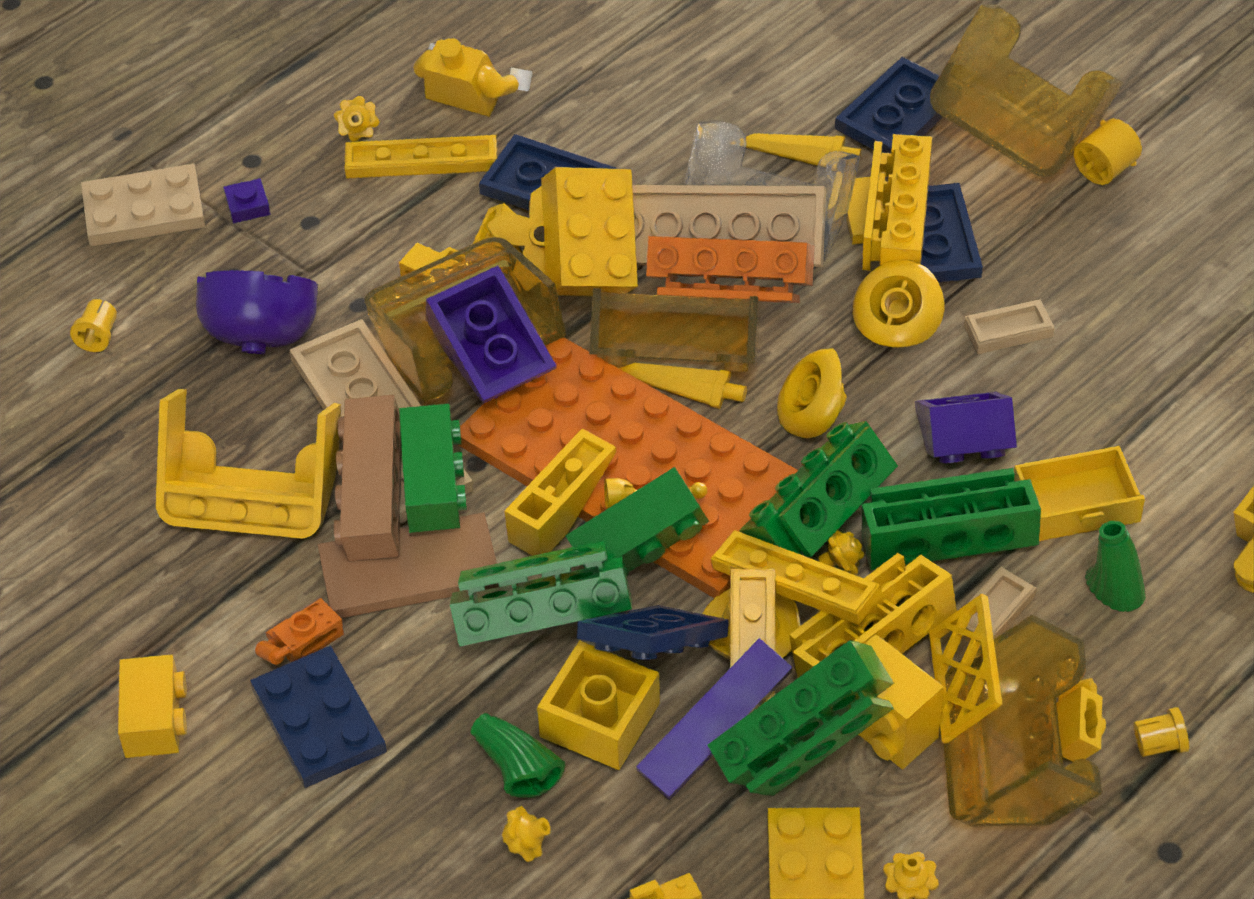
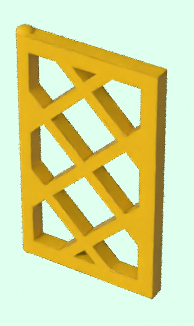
M982 593L929 631L934 679L944 686L940 721L941 741L943 743H949L1002 706L988 596ZM977 612L978 624L975 631L966 630L972 615ZM952 631L942 654L941 638ZM965 636L971 640L959 663L952 659L962 637ZM981 645L983 662L980 669L977 670L972 668L971 665ZM949 666L956 668L957 671L947 691L945 674ZM967 674L976 676L964 701L957 698ZM986 683L988 699L981 703L979 706H976L977 700ZM956 704L961 706L962 709L956 722L951 724L949 714L953 705Z

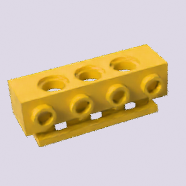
M893 134L891 153H882V142H874L863 237L862 270L870 271L871 261H879L880 265L893 260H911L921 264L932 137Z
M899 553L895 554L864 578L880 584L882 596L859 625L820 611L789 634L797 678L849 640L865 644L875 634L903 654L925 637L930 630L957 611L952 575L922 555L905 566L904 556ZM905 597L904 603L897 607L896 604ZM874 621L873 626L864 631L865 627Z

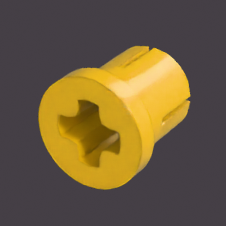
M94 299L89 301L81 318L75 320L70 329L72 341L85 351L101 352L107 348L111 340L110 330L116 319L117 311L107 301H104L99 313L98 310L103 300Z
M1178 707L1168 709L1165 715L1133 722L1135 739L1142 757L1171 750H1177L1178 753L1189 751L1188 733Z

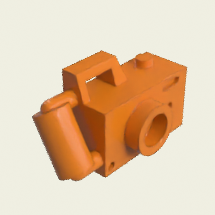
M320 598L303 610L294 613L291 618L285 619L268 630L266 637L269 640L260 641L256 645L255 652L257 656L275 665L280 664L285 657L290 662H293L323 649L344 635L342 618Z

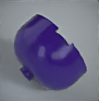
M229 270L206 272V278L197 276L196 311L202 326L214 338L227 344L242 346L241 352L265 354L266 347H282L292 344L309 331L316 316L318 284L313 280L294 275L287 276V282H283V277L264 275L262 271Z

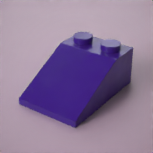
M499 265L426 299L425 319L446 355L483 404L556 369L554 360Z

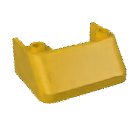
M177 389L160 399L156 510L159 517L165 523L179 527L291 538L310 537L322 526L337 473L336 453L339 450L338 421L341 417V404L333 403L318 414L316 443L305 446L298 453L295 473L216 466L217 453L213 440L202 432L185 430L187 390Z

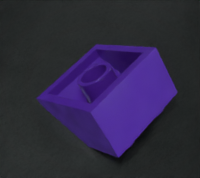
M994 391L915 401V409L926 452L933 457H939V463L964 461V454L980 452V458L1005 456V449L1017 448L1012 397Z

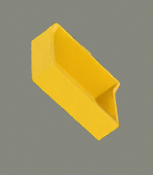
M1120 446L1014 466L1015 481L1030 479L1040 504L1039 541L1096 531L1109 521H1119L1124 525L1141 522L1145 497L1139 493Z

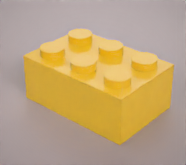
M555 167L541 178L547 295L623 296L637 288L632 170Z

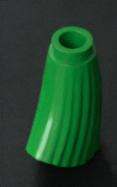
M1109 521L1104 523L1099 529L1096 563L1086 571V584L1089 586L1090 591L1095 594L1096 599L1100 600L1102 604L1109 606L1113 610L1129 612L1139 608L1146 599L1140 560L1125 525L1119 521Z
M488 713L480 715L473 723L471 735L476 738L479 745L499 768L503 778L504 790L510 796H516L517 798L539 797L549 792L562 778L566 766L565 761L517 726L496 716H491Z

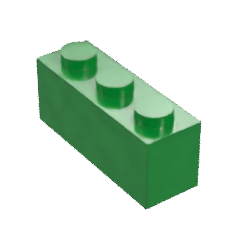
M449 404L399 408L405 507L409 533L460 528L459 511L467 510L465 485H457L456 478L464 477L462 452H454V445H462L460 420H451Z
M673 467L565 536L572 547L605 540L607 559L622 556L626 575L628 576L630 571L641 564L651 563L659 559L665 553V549L676 542L688 540L701 531L702 526L707 524L709 520L677 469Z

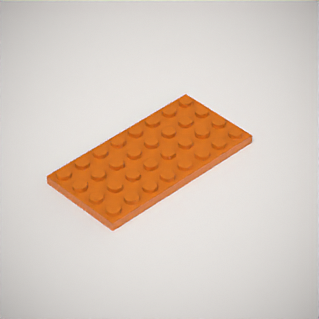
M557 333L545 344L556 364V369L484 403L460 426L462 445L458 446L525 486H528L582 428L616 447V454L578 515L580 519L586 522L606 510L604 499L605 479H626L633 485L635 490H638L675 467L688 487H691L696 482L704 483L707 487V494L704 498L696 499L709 522L703 525L701 531L691 539L680 540L665 549V553L654 563L713 598L720 596L724 591L731 588V576L713 569L711 557L734 530L739 531L751 519L749 513L753 508L766 500H770L776 494L775 487L781 480L798 471Z

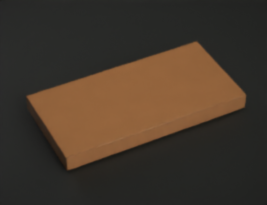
M485 512L459 517L460 528L409 533L408 527L400 528L399 557L348 561L343 545H337L335 541L317 544L329 606L341 618L451 597L453 592L460 591L458 580L461 571L497 564ZM498 583L485 586V590L499 587Z

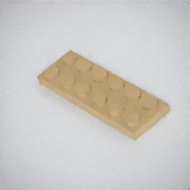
M632 185L637 265H647L648 236L806 242L815 246L814 267H823L826 212L825 186Z
M362 319L290 349L291 361L323 410L333 403L341 404L342 417L344 416L345 399L392 394L395 396L398 408L421 406ZM402 446L400 524L407 521ZM464 469V477L456 478L457 485H465V491L468 494L473 491V482Z

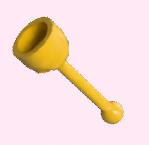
M605 479L604 499L606 510L637 490L626 479ZM696 482L691 487H688L696 499H702L707 494V487L704 483Z

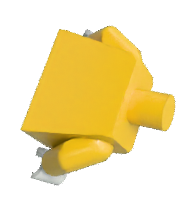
M454 38L441 39L436 44L430 43L428 50L414 63V73L418 77L424 78L426 99L490 117L500 97L512 94L517 90L529 91L533 72L511 67L510 74L502 77L495 70L485 52L461 45Z

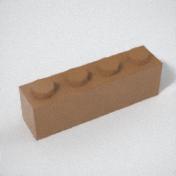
M392 394L345 399L344 416L340 417L338 421V434L340 441L343 442V450H338L336 453L337 470L339 475L342 476V484L335 486L336 506L338 510H341L340 519L334 520L335 542L337 545H343L348 561L399 557L402 445L400 414L395 396Z

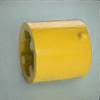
M1113 118L1107 121L1101 120L1100 126L1074 148L1073 156L1079 171L1094 184L1105 185L1109 184L1130 165H1136V160L1141 156L1142 146L1137 133L1130 125L1122 120Z

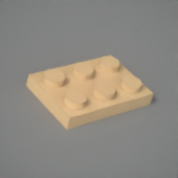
M195 163L81 182L90 247L205 228Z

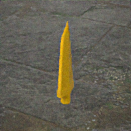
M754 133L731 142V144L828 168V170L838 171L841 162L859 164L862 150L859 148L844 147L845 136L838 135L811 136Z
M632 363L619 368L649 386L710 405V407L721 409L724 399L744 402L747 395V386L729 383L731 371Z

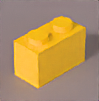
M173 655L119 660L118 735L125 758L179 753V735H186L187 733L186 713L184 708H179V698L187 697L185 672H177Z

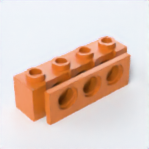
M648 236L646 276L654 279H666L665 287H657V295L663 297L800 303V295L793 293V285L813 286L815 246L806 242ZM678 276L703 277L705 283L686 284L676 282V280H678ZM717 278L743 279L745 285L729 286L715 284ZM756 280H779L784 282V287L754 286Z

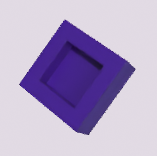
M261 178L223 187L233 224L271 215Z

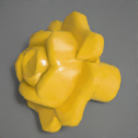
M357 96L353 100L341 101V110L334 113V118L338 122L339 134L342 136L348 134L352 142L362 137H372L374 134L372 127H377L380 123L375 115V104L372 102L365 104V99L362 96Z
M836 531L828 539V551L821 554L818 559L821 563L832 567L838 566L848 573L857 575L858 566L860 565L859 561L863 559L864 552L862 551L860 541L854 537L852 532L842 533L841 531Z
M522 806L515 808V811L507 812L508 823L504 826L502 838L503 842L508 845L509 851L514 854H520L527 862L542 856V841L544 836L549 835L551 831L548 820L544 817L537 819L535 815L529 814Z
M915 852L910 855L896 853L893 856V863H887L883 867V872L887 877L886 890L892 893L897 892L898 899H927L929 897V890H936L939 886L935 876L936 863L930 860L925 861V856L921 852Z

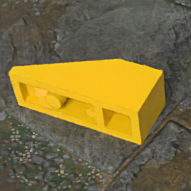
M582 428L504 510L508 542L532 556L551 552L571 529L616 454V447Z

